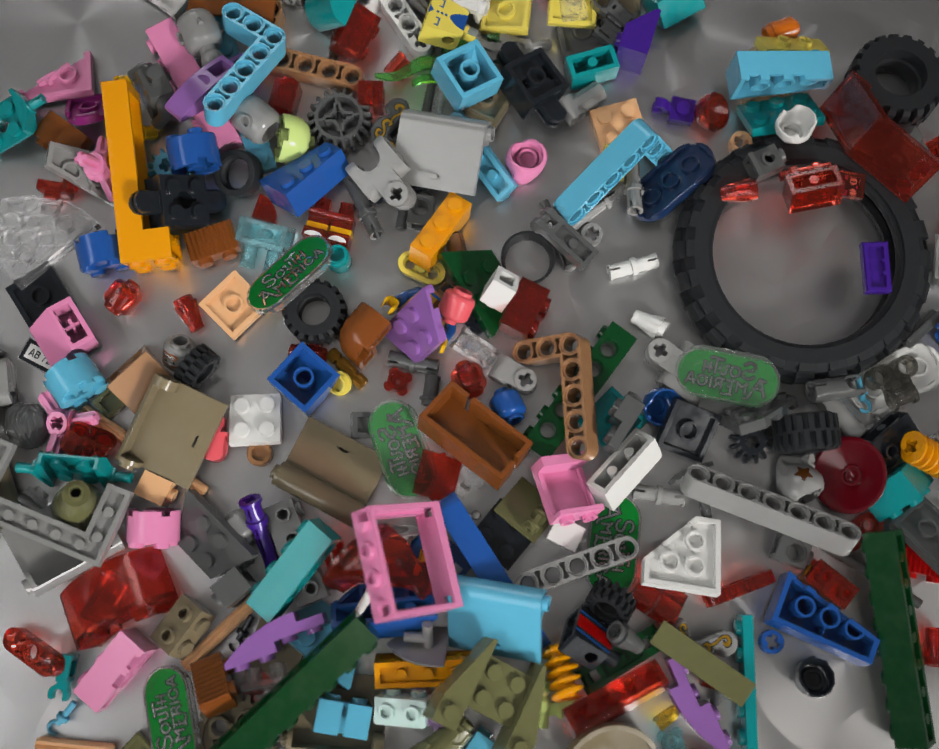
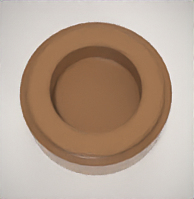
M270 445L249 446L247 449L248 461L257 467L267 466L274 456Z

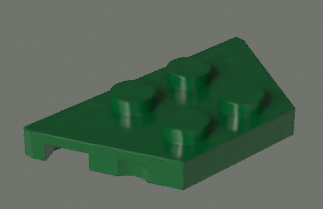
M450 251L439 254L438 258L455 286L463 287L472 292V298L475 300L472 313L487 338L493 337L518 293L516 291L502 313L480 301L484 286L499 265L501 266L493 251Z

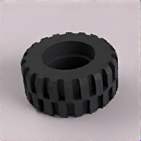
M889 34L887 38L885 35L876 37L875 40L868 41L856 54L845 73L844 82L842 83V91L845 93L843 98L846 104H850L849 111L852 115L856 114L859 117L857 120L862 124H869V128L873 130L883 129L882 132L891 133L893 130H896L900 123L918 127L920 123H923L939 103V57L935 56V50L931 47L927 48L924 45L925 42L920 39L918 41L913 40L912 36L909 35L899 37V34ZM876 73H891L899 76L908 84L912 95H897L887 91L877 80Z

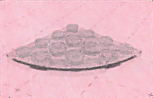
M23 195L0 200V266L13 282L23 290L44 274L49 267L54 266L75 249L74 240L80 242V236L96 232L102 227L79 207L57 198Z

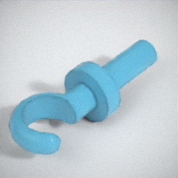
M860 375V378L855 381L857 389H863ZM868 390L864 395L858 396L860 402H864L867 405V410L860 408V412L865 414L872 410V404L865 396L868 394Z
M72 700L64 711L57 713V719L48 722L47 732L50 735L56 736L58 734L51 729L53 723L61 726L62 723L69 721V714L77 705L76 701Z

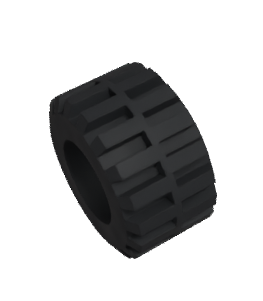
M314 278V282H310L309 279L303 280V285L297 284L293 292L289 291L286 294L288 299H284L282 304L284 306V310H282L284 322L293 336L300 342H305L309 346L316 344L317 347L323 346L324 342L330 344L333 342L332 339L334 337L339 338L340 329L349 317L347 304L335 285L331 286L330 282L325 280L323 283L320 279ZM314 301L326 302L330 307V313L324 322L317 325H309L303 322L302 312L309 303Z
M831 411L801 412L788 414L780 420L771 421L776 453L782 455L815 453L834 450L842 445L837 413Z

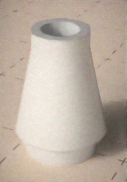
M638 309L635 311L630 322L652 339L663 338L670 325V322L665 320L666 317L642 312Z

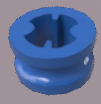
M766 630L759 635L758 645L763 652L776 654L783 649L784 638L776 630ZM774 635V642L777 645L769 649L767 647L768 642L765 639Z

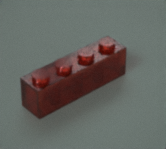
M653 659L562 709V719L573 739H575L587 730L601 723L611 722L667 691L669 680L656 659Z

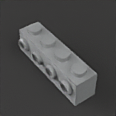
M293 498L263 509L264 513L268 514L269 522L267 525L279 557L282 555L280 552L282 547L288 541H293L297 536L296 530L303 522L302 517L305 516L300 501L296 502ZM321 567L318 568L295 598L298 608L331 596L329 591L333 589L328 574L323 575Z

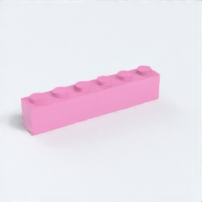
M169 17L145 30L149 37L146 43L152 54L158 53L161 59L157 63H160L165 74L169 72L172 79L168 81L173 91L176 92L200 67L195 58L187 52L185 46H180L176 36V32H178L172 18ZM204 111L194 115L195 119L191 120L193 126L201 127L203 132L215 133L220 156L228 150H237L244 146L230 119L223 126L213 127L206 122Z

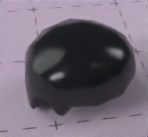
M810 656L798 663L794 671V682L798 690L804 695L820 699L831 693L835 685V676L826 660Z

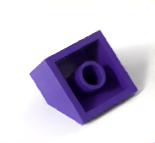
M660 9L650 11L626 23L624 31H618L614 50L620 64L619 69L641 75L661 13Z

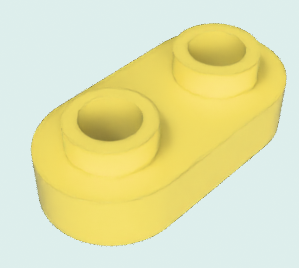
M405 251L400 255L398 267L403 275L424 285L432 284L433 287H438L444 282L446 274L445 268L441 263L437 262L430 272L416 264L414 268L410 269L406 267L408 262H412L409 260V251ZM436 272L438 276L435 279H431L429 274Z

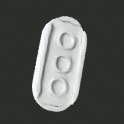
M917 343L912 348L903 346L893 351L876 365L859 373L863 388L868 390V394L865 395L866 399L872 404V410L867 414L879 415L937 386L939 384V353L931 346ZM855 381L847 383L849 387L857 389ZM859 397L849 398L851 404L858 411H860V408L867 410V405L864 402H860Z

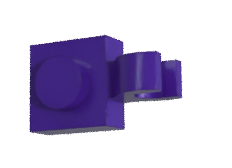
M672 96L669 102L665 98L656 97L651 112L668 115L667 122L691 127L696 100Z

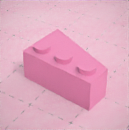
M136 628L120 630L108 647L96 658L91 669L85 671L76 681L78 685L73 692L95 713L105 710L158 648Z

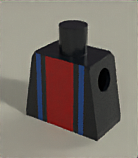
M582 604L566 619L558 646L560 652L590 670H594L602 662L613 668L621 658V655L611 648V644L606 637L608 627L585 605Z

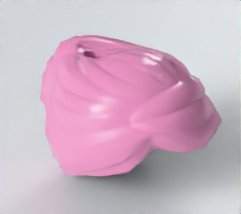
M535 139L516 142L509 148L506 154V166L518 185L528 184L541 173L547 162V150L543 144Z

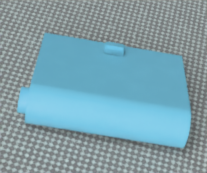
M456 574L464 606L447 611L449 647L471 651L483 637H489L498 640L492 655L540 664L542 661V617L544 611H549L551 596L547 595V590ZM451 595L448 596L449 603H452Z

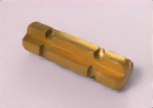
M332 348L326 354V358L332 364L335 363V367L338 370L344 371L350 376L352 384L358 389H362L367 384L368 379L362 373L359 374L358 369L345 356L342 357V354L336 348Z

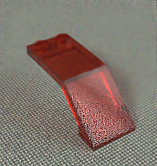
M852 70L820 106V110L824 113L825 121L846 154L906 203L939 170V158L887 116L870 91L872 85Z

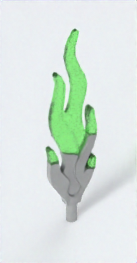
M502 33L488 34L487 41L478 39L492 62L497 63L495 66L499 72H501L503 67L497 60L496 55L505 42H515L524 55L539 47H542L543 50L552 48L550 39L532 42L531 39H522ZM460 40L456 48L469 42ZM442 48V53H447V52L452 51V50H448V49ZM421 56L396 72L375 73L374 76L376 79L388 82L400 81L418 72L432 70L435 59L439 56ZM431 73L422 74L412 80V87L422 83H436Z

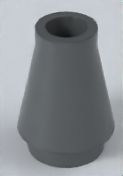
M615 621L608 627L606 637L612 646L631 651L635 654H640L644 650L645 641L626 622Z

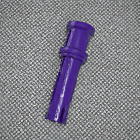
M250 494L240 499L238 505L245 513L246 527L252 530L266 569L273 561H277L279 556L268 529V514L264 513L261 505L262 497L260 494Z

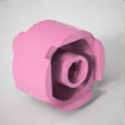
M149 507L143 509V511H139V508L127 510L126 542H128V548H144V545L154 544L155 549H168L170 546L178 545L180 541L181 509Z

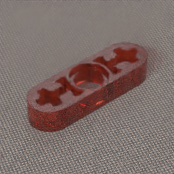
M767 569L722 586L721 595L717 598L701 595L705 607L710 608L776 582L772 569Z
M11 627L4 633V648L41 676L57 677L63 672L65 668L64 656L28 629ZM33 645L37 648V654L34 659H32L30 654Z

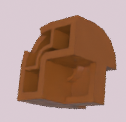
M361 302L345 320L340 329L339 343L345 356L361 371L378 352L376 346L392 329L391 322L364 302Z

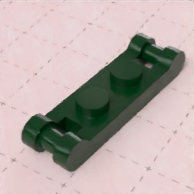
M650 623L636 632V634L642 640L647 637L651 641L657 628L654 623ZM651 644L648 648H644L640 654H635L614 646L612 649L619 653L621 658L613 668H610L604 662L598 665L595 669L599 673L600 678L594 681L589 674L593 670L585 666L576 669L574 674L581 675L579 679H581L585 686L583 689L587 695H590L661 650Z

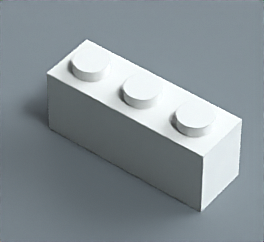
M635 428L621 443L619 448L612 453L586 482L594 499L599 503H603L604 506L614 512L663 456L656 439Z

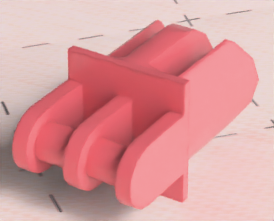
M223 417L204 457L211 462L219 463L224 461L228 452L229 433L226 432L227 419Z

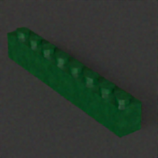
M903 530L869 531L862 534L861 550L865 554L867 562L865 565V576L869 580L871 588L869 591V602L874 607L873 628L878 633V639L880 640L877 654L879 659H882L881 681L886 686L887 692L885 707L891 717L890 737L894 740L895 749H930L936 744Z
M354 610L209 749H271L278 741V736L285 729L287 731L292 729L298 722V717L305 710L309 712L313 709L319 700L318 698L324 692H330L337 685V679L344 673H350L357 666V660L363 654L368 655L378 645L377 641L379 640L378 632Z

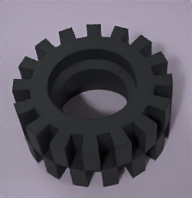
M199 344L196 349L193 348L190 354L185 356L183 361L181 360L180 366L176 368V372L173 375L174 379L194 389H198L202 383L206 382L208 377L212 376V372L216 371V366L219 365L221 358L206 344Z
M602 579L593 585L585 599V606L604 622L607 627L615 621H624L628 624L637 606L635 605L637 603L636 599H632L634 595L632 592L627 593V587H619V582L612 584V580L607 579L605 582Z

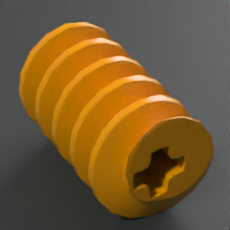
M918 431L906 433L900 444L902 460L934 478H939V442Z
M559 643L546 647V651L542 653V658L549 660L544 664L547 667L546 670L551 671L546 675L547 680L554 681L549 685L550 691L556 692L551 696L552 701L561 703L579 699L583 695H577V692L583 689V685L575 684L574 681L581 678V675L572 673V670L576 669L578 664L570 663L569 660L572 658L558 650Z

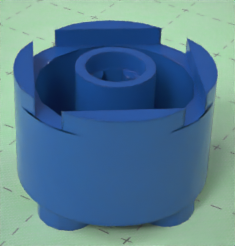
M194 127L188 129L187 134H174L165 137L172 174L187 175L186 173H194L195 175H207L220 169L219 166H222L217 138L214 132H203L201 127Z
M115 229L116 234H108L107 230H101L80 236V242L77 240L73 241L79 268L82 273L90 274L91 278L105 276L108 270L115 269L116 272L129 270V266L120 263L117 229Z

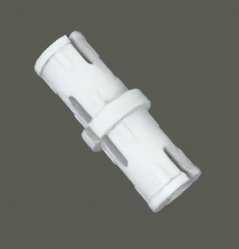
M656 253L639 258L632 256L627 261L607 265V272L610 274L609 278L614 280L628 275L634 277L638 276L640 272L658 269L659 260L655 259L658 256Z

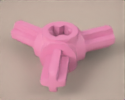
M100 136L96 142L95 150L89 154L84 151L77 152V157L74 158V161L83 167L86 176L90 180L100 182L108 201L114 202L107 138Z
M48 390L39 395L38 401L48 414L46 426L48 433L51 434L45 452L54 451L55 454H61L66 439H71L72 434L79 432L81 428L98 425L99 420H101L100 415L95 410L78 413L76 410L62 409Z

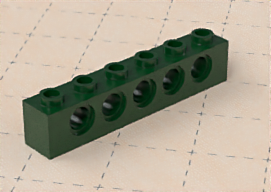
M613 321L609 327L603 325L595 336L599 339L594 347L591 346L592 365L599 372L597 376L593 377L594 397L637 340L636 337ZM604 345L611 347L613 355L604 356L601 353L600 347ZM578 366L574 370V376L579 373ZM561 385L551 395L554 398L552 404L549 407L544 405L536 417L540 419L534 427L529 425L523 433L524 436L533 442L530 452L538 458L553 455L565 438L564 417L558 416L555 411L558 405H563ZM581 396L576 397V402L581 399ZM544 425H549L554 429V435L550 438L544 437L540 432V428Z

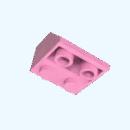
M70 296L46 308L29 328L51 367L65 357L70 361L76 358L74 355L76 353L84 352L88 354L100 347Z

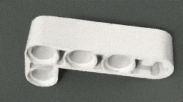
M356 0L353 11L357 17L368 18L381 10L416 61L426 62L431 59L433 46L423 42H419L420 46L417 45L422 23L406 0ZM361 1H366V2H367V3L364 4V5H359V4H358V3L361 2ZM395 7L401 8L399 11H391ZM407 26L414 27L412 30H404Z

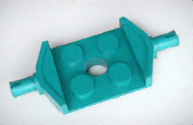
M11 88L9 89L11 96L0 102V154L35 133L37 130L36 109L47 103L46 97L42 93L28 100L23 94ZM9 122L6 132H4V126Z
M39 451L36 460H33L32 463L17 462L15 465L16 473L34 475L49 487H54L56 478L65 482L72 480H82L89 484L100 482L104 490L108 483L124 482L131 484L133 482V472H118L116 468L112 467L106 457H99V455L86 457L55 454L54 451Z

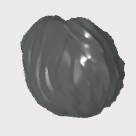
M17 402L5 413L4 432L9 440L18 445V447L24 449L39 448L49 436L46 426L47 414L37 403Z

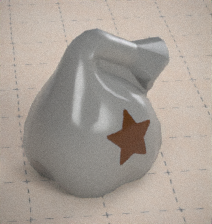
M810 452L802 456L781 455L776 463V488L779 495L802 504L808 503L820 495L824 489V479L818 470L815 469L814 462L816 460L813 453Z

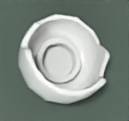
M796 104L791 110H782L774 125L776 134L787 144H801L812 135L817 124V117L809 107Z

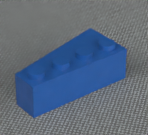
M788 571L780 574L763 623L859 667L872 665L880 642L876 636L855 620L848 618L840 612L838 607L819 596L817 591L798 580L797 576L792 572Z

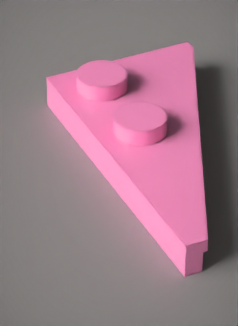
M86 51L83 53V59L72 65L67 62L60 69L52 71L37 80V86L27 92L23 90L18 92L27 97L28 100L42 93L46 97L47 103L95 95L94 56L91 51Z

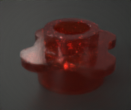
M396 367L391 368L388 379L384 382V389L386 391H395L399 396L406 395L408 383L412 381L411 373H404ZM397 379L400 380L399 384H396Z

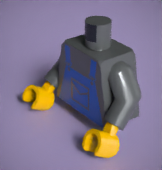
M142 62L129 70L127 75L114 76L113 80L127 79L132 86L134 82L152 119L151 126L143 125L144 139L156 140L158 130H161L174 117L165 109V104L174 94V91L160 63Z

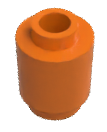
M791 16L769 22L761 29V35L764 37L784 35L789 38H797L800 33L798 21L794 20Z

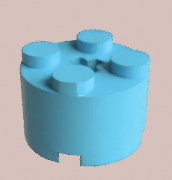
M84 352L74 354L76 358L70 361L67 357L63 358L45 374L47 381H43V384L62 409L74 408L76 411H79L83 406L89 404L88 400L107 389L105 377L88 354Z

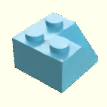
M478 39L437 57L431 70V75L456 113L497 94L504 80Z

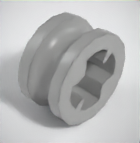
M588 223L582 228L580 234L595 247L602 240L603 230L596 223ZM589 230H592L594 234H598L594 240L585 236Z

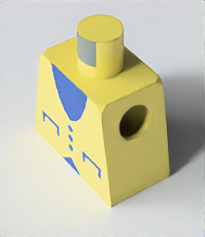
M431 0L417 41L454 50L460 39L467 42L475 40L478 30L466 25L469 12L464 7L452 0Z

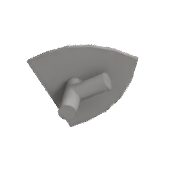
M430 620L423 621L421 631H404V636L395 637L386 645L395 655L407 662L420 666L444 668L449 639L448 627H433V623Z

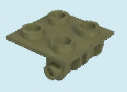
M524 477L520 478L494 509L498 515L533 544L549 526L538 489Z

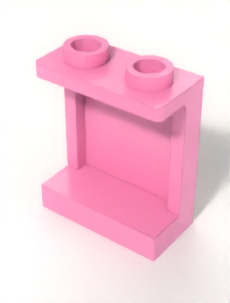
M568 453L540 457L531 467L549 525L560 524V526H568L578 520H583L584 523L596 520L598 514L605 509L603 503L595 504L586 484L587 479L582 466L587 461L573 459Z

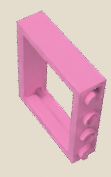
M439 501L373 505L351 513L375 624L443 613L464 606ZM429 510H431L432 516L430 517L428 515ZM416 517L435 604L396 610L377 520ZM450 595H451L452 603H449V600H448V596H450Z

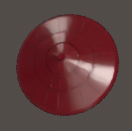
M846 436L841 437L842 445L834 450L818 452L815 457V469L818 470L824 479V489L818 498L825 506L835 512L856 514L869 509L880 499L887 482V468L883 456L873 444L862 438Z

